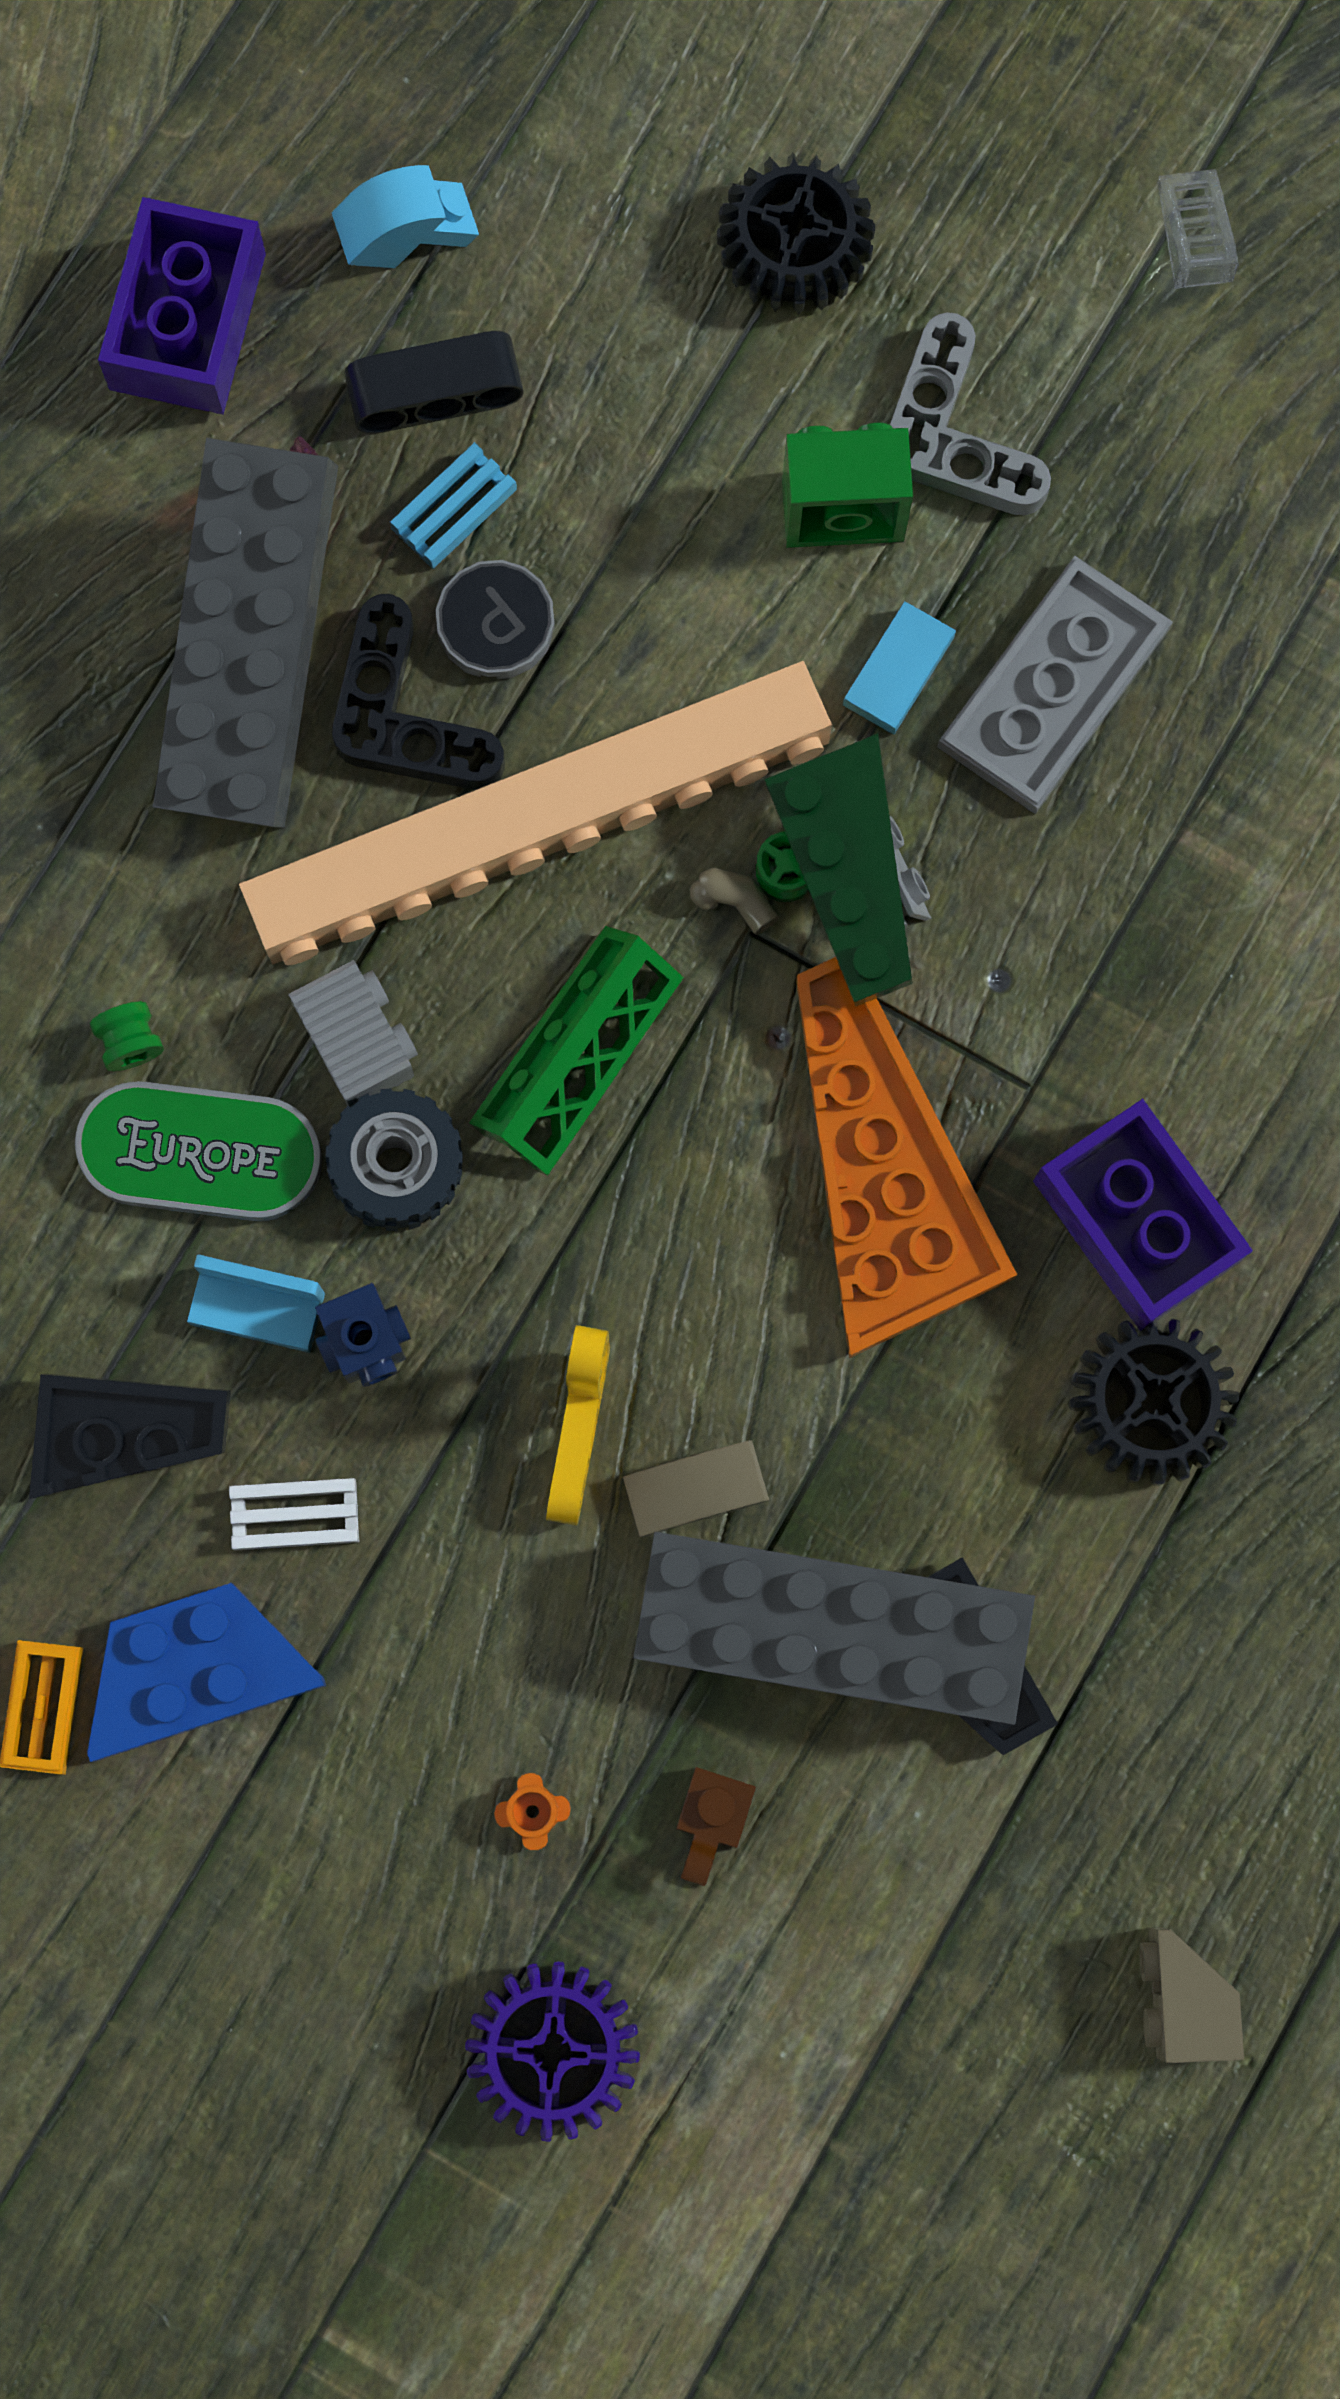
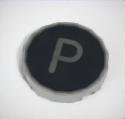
M504 560L481 561L459 571L443 588L436 607L438 639L448 658L466 673L478 677L483 675L487 677L496 676V679H507L532 669L548 651L555 627L553 601L543 582L524 566Z

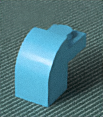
M429 165L407 166L379 174L354 189L332 212L348 265L396 268L420 243L467 247L479 235L462 183L433 180Z

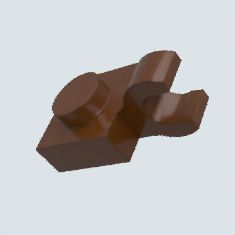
M695 1767L676 1830L694 1835L680 1879L705 1886L718 1844L737 1849L756 1786Z

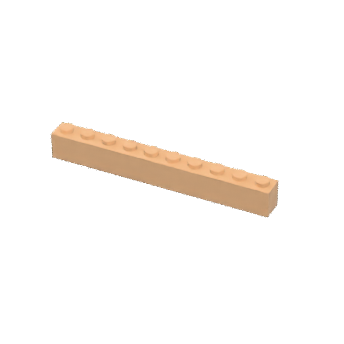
M803 660L242 882L239 886L272 965L284 961L285 965L299 964L317 955L319 952L318 947L339 938L343 943L360 940L375 931L374 924L397 916L399 920L415 918L430 910L432 901L454 893L456 898L473 895L483 890L489 884L487 879L508 871L514 876L528 873L540 867L545 862V856L565 848L568 853L586 850L601 840V834L621 826L624 831L641 828L656 819V812L678 804L680 809L694 807L708 800L713 795L712 790L734 782L737 787L752 784L766 776L769 772L767 768L787 760H790L792 765L807 762L820 755L824 751L823 746L829 744L832 724Z

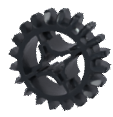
M792 152L787 159L786 167H779L769 156L768 160L764 163V175L749 167L744 174V185L732 184L728 191L729 203H723V206L720 207L719 222L722 225L717 229V244L720 248H723L721 251V263L724 269H734L732 272V282L735 284V287L738 288L751 284L749 297L753 303L767 294L771 296V308H773L774 312L780 309L783 300L793 301V308L799 315L804 311L805 300L812 299L815 305L822 311L828 303V292L843 300L844 296L848 293V282L859 283L864 273V266L862 264H868V261H871L873 245H871L870 241L874 239L875 223L872 219L868 218L871 211L868 198H858L860 186L857 184V179L841 183L842 170L839 164L829 171L823 172L820 170L821 160H819L817 155L809 162V167L799 166V160L794 152ZM787 201H789L787 204H784V205H780V206L775 205V204H778V203H782V202H787ZM813 205L827 212L835 220L839 228L832 227L831 220L819 216L814 210ZM803 218L802 230L799 236H795L793 246L789 249V239L793 231L797 230L799 220ZM752 239L759 240L760 247L773 251L778 257V263L764 256L754 245ZM811 261L819 262L814 265L801 267L803 264Z
M1171 1319L1167 1322L1163 1335H1158L1157 1322L1154 1320L1141 1331V1336H1138L1130 1321H1123L1117 1327L1121 1344L1112 1335L1103 1332L1096 1338V1342L1105 1357L1090 1350H1086L1080 1357V1361L1093 1372V1375L1084 1372H1076L1072 1375L1070 1383L1076 1388L1088 1391V1395L1071 1398L1068 1401V1407L1073 1411H1088L1089 1418L1077 1422L1073 1426V1430L1077 1435L1085 1434L1091 1430H1094L1098 1438L1092 1441L1085 1449L1089 1456L1096 1455L1104 1447L1112 1452L1105 1462V1471L1113 1473L1123 1460L1130 1462L1126 1473L1128 1482H1138L1143 1475L1144 1467L1148 1466L1152 1484L1160 1486L1166 1480V1465H1169L1173 1476L1178 1481H1184L1190 1477V1468L1186 1458L1196 1467L1203 1470L1212 1463L1203 1445L1218 1452L1224 1450L1228 1445L1224 1436L1214 1428L1232 1429L1237 1423L1235 1416L1220 1410V1406H1229L1239 1401L1238 1392L1233 1390L1220 1391L1219 1387L1220 1383H1224L1234 1376L1233 1369L1231 1367H1223L1217 1371L1213 1370L1210 1363L1220 1356L1222 1350L1219 1346L1214 1345L1201 1354L1195 1348L1203 1336V1332L1199 1329H1194L1184 1341L1178 1339L1181 1327L1180 1321L1177 1319ZM1144 1352L1158 1353L1176 1360L1183 1366L1169 1375H1157L1149 1371L1143 1363L1137 1365L1130 1355ZM1114 1367L1122 1377L1119 1383L1127 1394L1128 1402L1123 1413L1111 1422L1105 1405V1387L1108 1376ZM1195 1380L1201 1396V1415L1195 1432L1192 1433L1185 1425L1188 1418L1181 1409L1180 1398L1183 1390ZM1170 1383H1175V1388L1165 1395L1166 1399L1160 1405L1164 1415H1158L1156 1408L1151 1413L1145 1411L1138 1418H1131V1415L1142 1406L1141 1402L1147 1397L1142 1387L1149 1386L1151 1393L1156 1388L1161 1391ZM1139 1426H1150L1159 1431L1164 1438L1170 1436L1178 1447L1169 1450L1145 1449L1131 1443L1124 1436Z

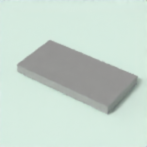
M1074 556L941 737L937 747L1036 815L1170 630L1173 621Z

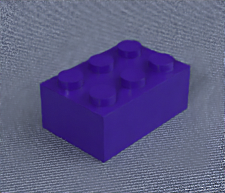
M142 197L98 358L110 391L224 415L266 256L258 221Z
M1143 1098L1045 1164L1033 1180L1140 1332L1152 1321H1157L1241 1263L1253 1251Z

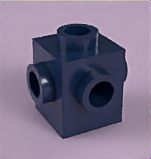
M373 1283L315 1307L326 1335L317 1338L316 1342L330 1374L341 1369L343 1376L349 1384L360 1379L362 1386L366 1387L384 1381L398 1372L395 1364L406 1360L400 1344L410 1340L411 1337L397 1305L385 1309ZM363 1333L372 1334L367 1344L355 1345L359 1335Z

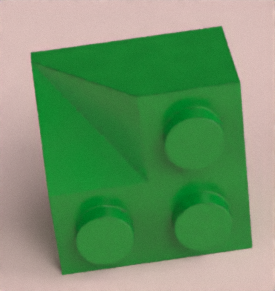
M869 423L859 427L858 430L833 431L826 426H809L802 428L797 433L787 434L782 475L786 548L904 542L913 500L908 428H893L887 423Z

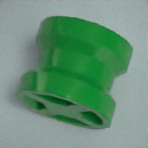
M781 831L771 835L762 843L757 854L756 881L760 890L768 898L778 902H793L803 898L809 891L785 831ZM792 873H795V874L798 876V877H795V876L793 875V876H790V877H784V878L782 879V877L784 876V874H792Z
M130 1002L113 1007L98 1014L89 1023L93 1035L103 1041L106 1050L102 1059L108 1071H122L137 1067L155 1059L164 1051L160 1037L153 1034L150 1030L148 1023L152 1015L146 1002Z

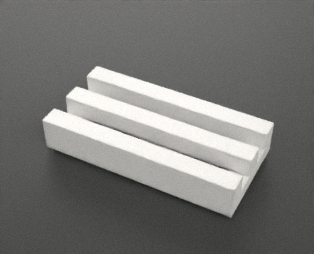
M355 1478L229 1486L232 1506L230 1518L233 1530L231 1542L234 1551L359 1543L357 1485ZM344 1494V1504L246 1510L245 1500ZM345 1518V1529L247 1535L246 1524Z

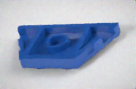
M233 1583L112 1621L109 1627L87 1751L89 1761L97 1762L326 1687L324 1677L311 1666L289 1643L285 1636L260 1613L255 1605Z

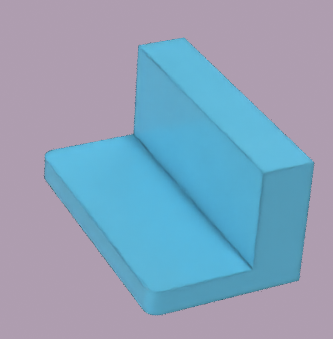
M203 1255L196 1256L194 1268L198 1271L199 1278L187 1320L190 1325L310 1353L319 1319L315 1307L323 1304L325 1296L318 1282Z

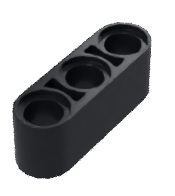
M503 331L482 332L367 356L350 363L344 371L356 428L361 432L371 434L384 433L502 408L517 402L524 394L512 338Z

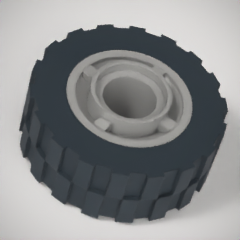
M392 1088L381 1089L380 1093L371 1096L367 1093L359 1097L356 1104L352 1107L348 1105L340 1113L341 1119L337 1125L333 1124L329 1133V1146L326 1145L327 1171L333 1193L337 1200L342 1201L345 1210L353 1218L356 1215L363 1220V1224L375 1228V1225L385 1227L386 1231H398V1228L409 1227L410 1230L420 1227L421 1223L428 1219L432 1221L441 1214L440 1210L445 1204L449 1206L455 1197V1189L457 1185H460L462 1177L463 1154L458 1129L455 1130L452 1126V1118L445 1110L442 1112L436 1106L434 1100L427 1096L423 1098L415 1095V1091L403 1089V1092L392 1091ZM390 1148H401L412 1157L409 1166L400 1172H388L381 1168L377 1161L379 1156Z

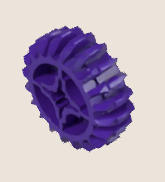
M563 1961L554 1962L552 1981L542 1982L541 1969L538 1964H529L527 1975L531 1985L522 1988L518 1978L513 1973H509L503 1978L505 1987L512 1995L508 2000L505 2001L493 1990H489L484 1995L486 2003L497 2011L494 2018L483 2013H474L471 2018V2024L488 2032L486 2039H467L465 2043L466 2051L485 2053V2061L470 2065L467 2068V2074L469 2078H479L488 2074L492 2082L482 2087L476 2094L479 2102L483 2103L489 2101L497 2093L501 2096L504 2102L497 2107L493 2115L494 2120L498 2123L507 2118L512 2108L521 2113L522 2115L515 2129V2133L520 2136H525L529 2130L532 2118L542 2120L540 2136L541 2140L546 2142L552 2140L554 2132L553 2121H564L565 2134L570 2140L578 2137V2124L575 2117L584 2114L588 2124L593 2129H598L602 2126V2119L594 2106L599 2101L614 2112H617L622 2106L618 2096L609 2090L612 2083L626 2089H631L634 2085V2077L618 2070L619 2062L632 2064L640 2060V2052L638 2050L620 2048V2040L629 2039L638 2034L637 2025L635 2023H627L616 2027L614 2018L622 2015L628 2009L626 2000H618L606 2008L601 2000L609 1993L612 1984L604 1979L598 1984L593 1994L583 1987L589 1978L590 1970L584 1966H581L577 1971L574 1984L563 1982L565 1974V1964ZM547 1996L544 2024L539 2032L531 2036H517L516 2038L501 2037L507 2019L516 2009L533 1999ZM566 1998L583 2005L594 2015L604 2032L606 2044L577 2039L569 2032L565 2018ZM555 2016L557 2017L556 2034L564 2037L561 2045L568 2042L571 2051L586 2052V2054L572 2053L571 2056L561 2057L558 2066L554 2070L553 2084H549V2067L542 2064L544 2057L538 2059L535 2055V2050H523L519 2047L534 2048L535 2045L545 2044L548 2033L552 2030V2020ZM500 2057L523 2061L535 2068L540 2082L539 2102L527 2098L516 2090L504 2073ZM589 2063L606 2064L599 2080L587 2093L571 2102L559 2104L561 2078L568 2069L579 2065L589 2066Z

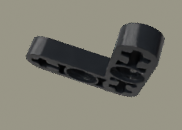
M379 594L368 599L363 604L358 615L333 723L332 737L339 756L346 763L357 767L472 790L498 782L505 770V756L500 740L492 733L482 729L396 712L413 638L414 624L412 614L408 605L395 595ZM385 613H393L396 624L401 627H391L389 629L385 644L387 653L377 650L379 635L377 626L372 621H382ZM370 666L381 667L390 675V682L387 688L377 694L362 692L356 684L359 673ZM351 703H355L356 705H358L350 707ZM360 706L370 710L368 728L370 735L375 740H365L361 749H355L346 732H357L361 719ZM384 709L383 713L381 714L375 711ZM425 734L435 741L436 750L431 758L424 762H413L403 755L402 746L412 735ZM446 740H453L454 753L464 756H473L476 747H483L486 749L487 759L493 761V763H484L480 767L479 772H472L469 769L468 760L450 756L451 767H442L446 760Z

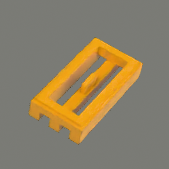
M17 1640L0 1756L1 1768L66 1775L84 1648ZM32 1655L42 1656L28 1757H19L17 1755ZM57 1658H64L65 1663L51 1760H45L42 1758Z

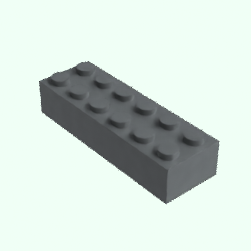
M206 438L153 803L155 808L285 828L338 465L329 457Z
M654 1531L633 1659L1015 1725L1035 1596Z

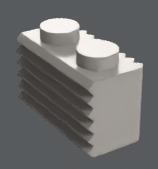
M352 960L288 994L347 1106L352 1107L358 1102L359 1097L369 1093V1096L380 1093L381 1089L399 1086L404 1081L414 1077L409 1059L417 1056L418 1053L402 1023L400 1022L390 1027L380 1007L390 1002L373 970L362 975L357 964Z

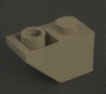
M1162 1927L1149 1928V1942H1141L1139 1951L1143 1982H1152L1153 2008H1145L1143 2016L1147 2048H1156L1157 2059L1165 2063L1244 2060L1240 1993L1171 1929Z

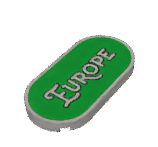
M151 1082L122 1083L107 1089L89 1104L79 1121L75 1138L76 1156L82 1172L89 1182L107 1198L125 1205L250 1221L274 1220L290 1213L289 1210L296 1208L308 1198L318 1183L322 1169L321 1146L308 1119L292 1105L275 1098Z

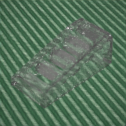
M1217 170L1159 176L1157 183L1175 289L1233 282L1239 262ZM1200 188L1205 190V196L1177 199L1175 191ZM1208 208L1209 215L1181 217L1180 211ZM1211 227L1212 233L1186 236L1185 230ZM1214 246L1215 249L1213 253L1191 255L1190 253L1192 248Z

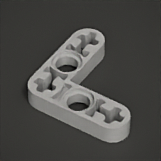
M948 312L938 314L929 320L923 330L890 423L893 428H908L909 437L913 428V422L924 426L919 443L920 451H916L913 458L910 459L912 481L1014 515L1024 516L1032 514L1043 506L1050 489L1051 476L1044 462L1033 455L947 427L972 358L976 335L973 326L963 316ZM946 333L953 334L957 337L956 346H953L950 351L946 368L936 366L940 341L945 338ZM934 383L945 392L946 400L939 407L932 409L924 408L915 401L913 391L921 384ZM960 454H972L982 462L984 470L977 478L970 480L961 479L951 469L950 462L952 459ZM994 463L1002 465L996 488L988 486L991 481ZM1021 474L1032 477V488L1027 490L1025 496L1014 493V482L1018 481Z

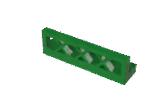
M605 926L474 1114L469 1124L483 1136L508 1146L535 1170L548 1176L684 977L638 935ZM645 963L659 976V979L646 998L633 1000L632 980ZM619 1015L620 1036L612 1047L599 1050V1028L606 1018ZM585 1065L586 1085L578 1097L565 1099L564 1079L572 1068ZM551 1115L552 1134L540 1152H538L523 1139L537 1118Z

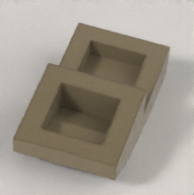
M752 1440L689 1456L623 1477L639 1537L652 1536L654 1531H668L702 1519L716 1518L769 1501Z

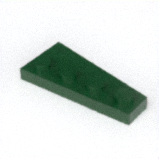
M878 734L764 779L855 1007L913 984Z

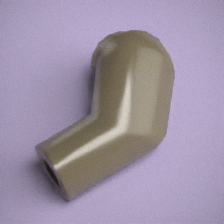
M713 867L701 872L699 880L695 881L690 887V897L702 910L714 909L719 903L735 906L755 935L766 931L779 920L778 914L754 880L747 875Z

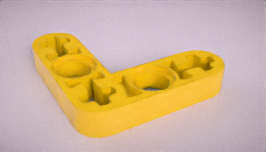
M580 1325L575 1327L566 1375L568 1398L546 1514V1520L578 1525L609 1359L610 1344L607 1330Z

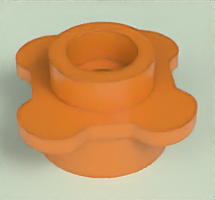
M527 1773L518 1779V1789L508 1801L500 1802L496 1806L494 1815L499 1826L511 1827L522 1837L523 1845L527 1849L539 1850L547 1845L548 1833L556 1823L568 1819L571 1807L567 1798L564 1796H554L543 1787V1781L539 1775ZM531 1805H535L539 1809V1814L535 1818H530L526 1813L527 1808Z

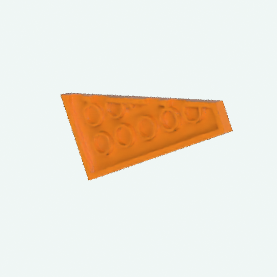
M836 957L798 974L796 984L849 1358L1015 1279L1017 1273L879 1001L876 998L855 1007Z

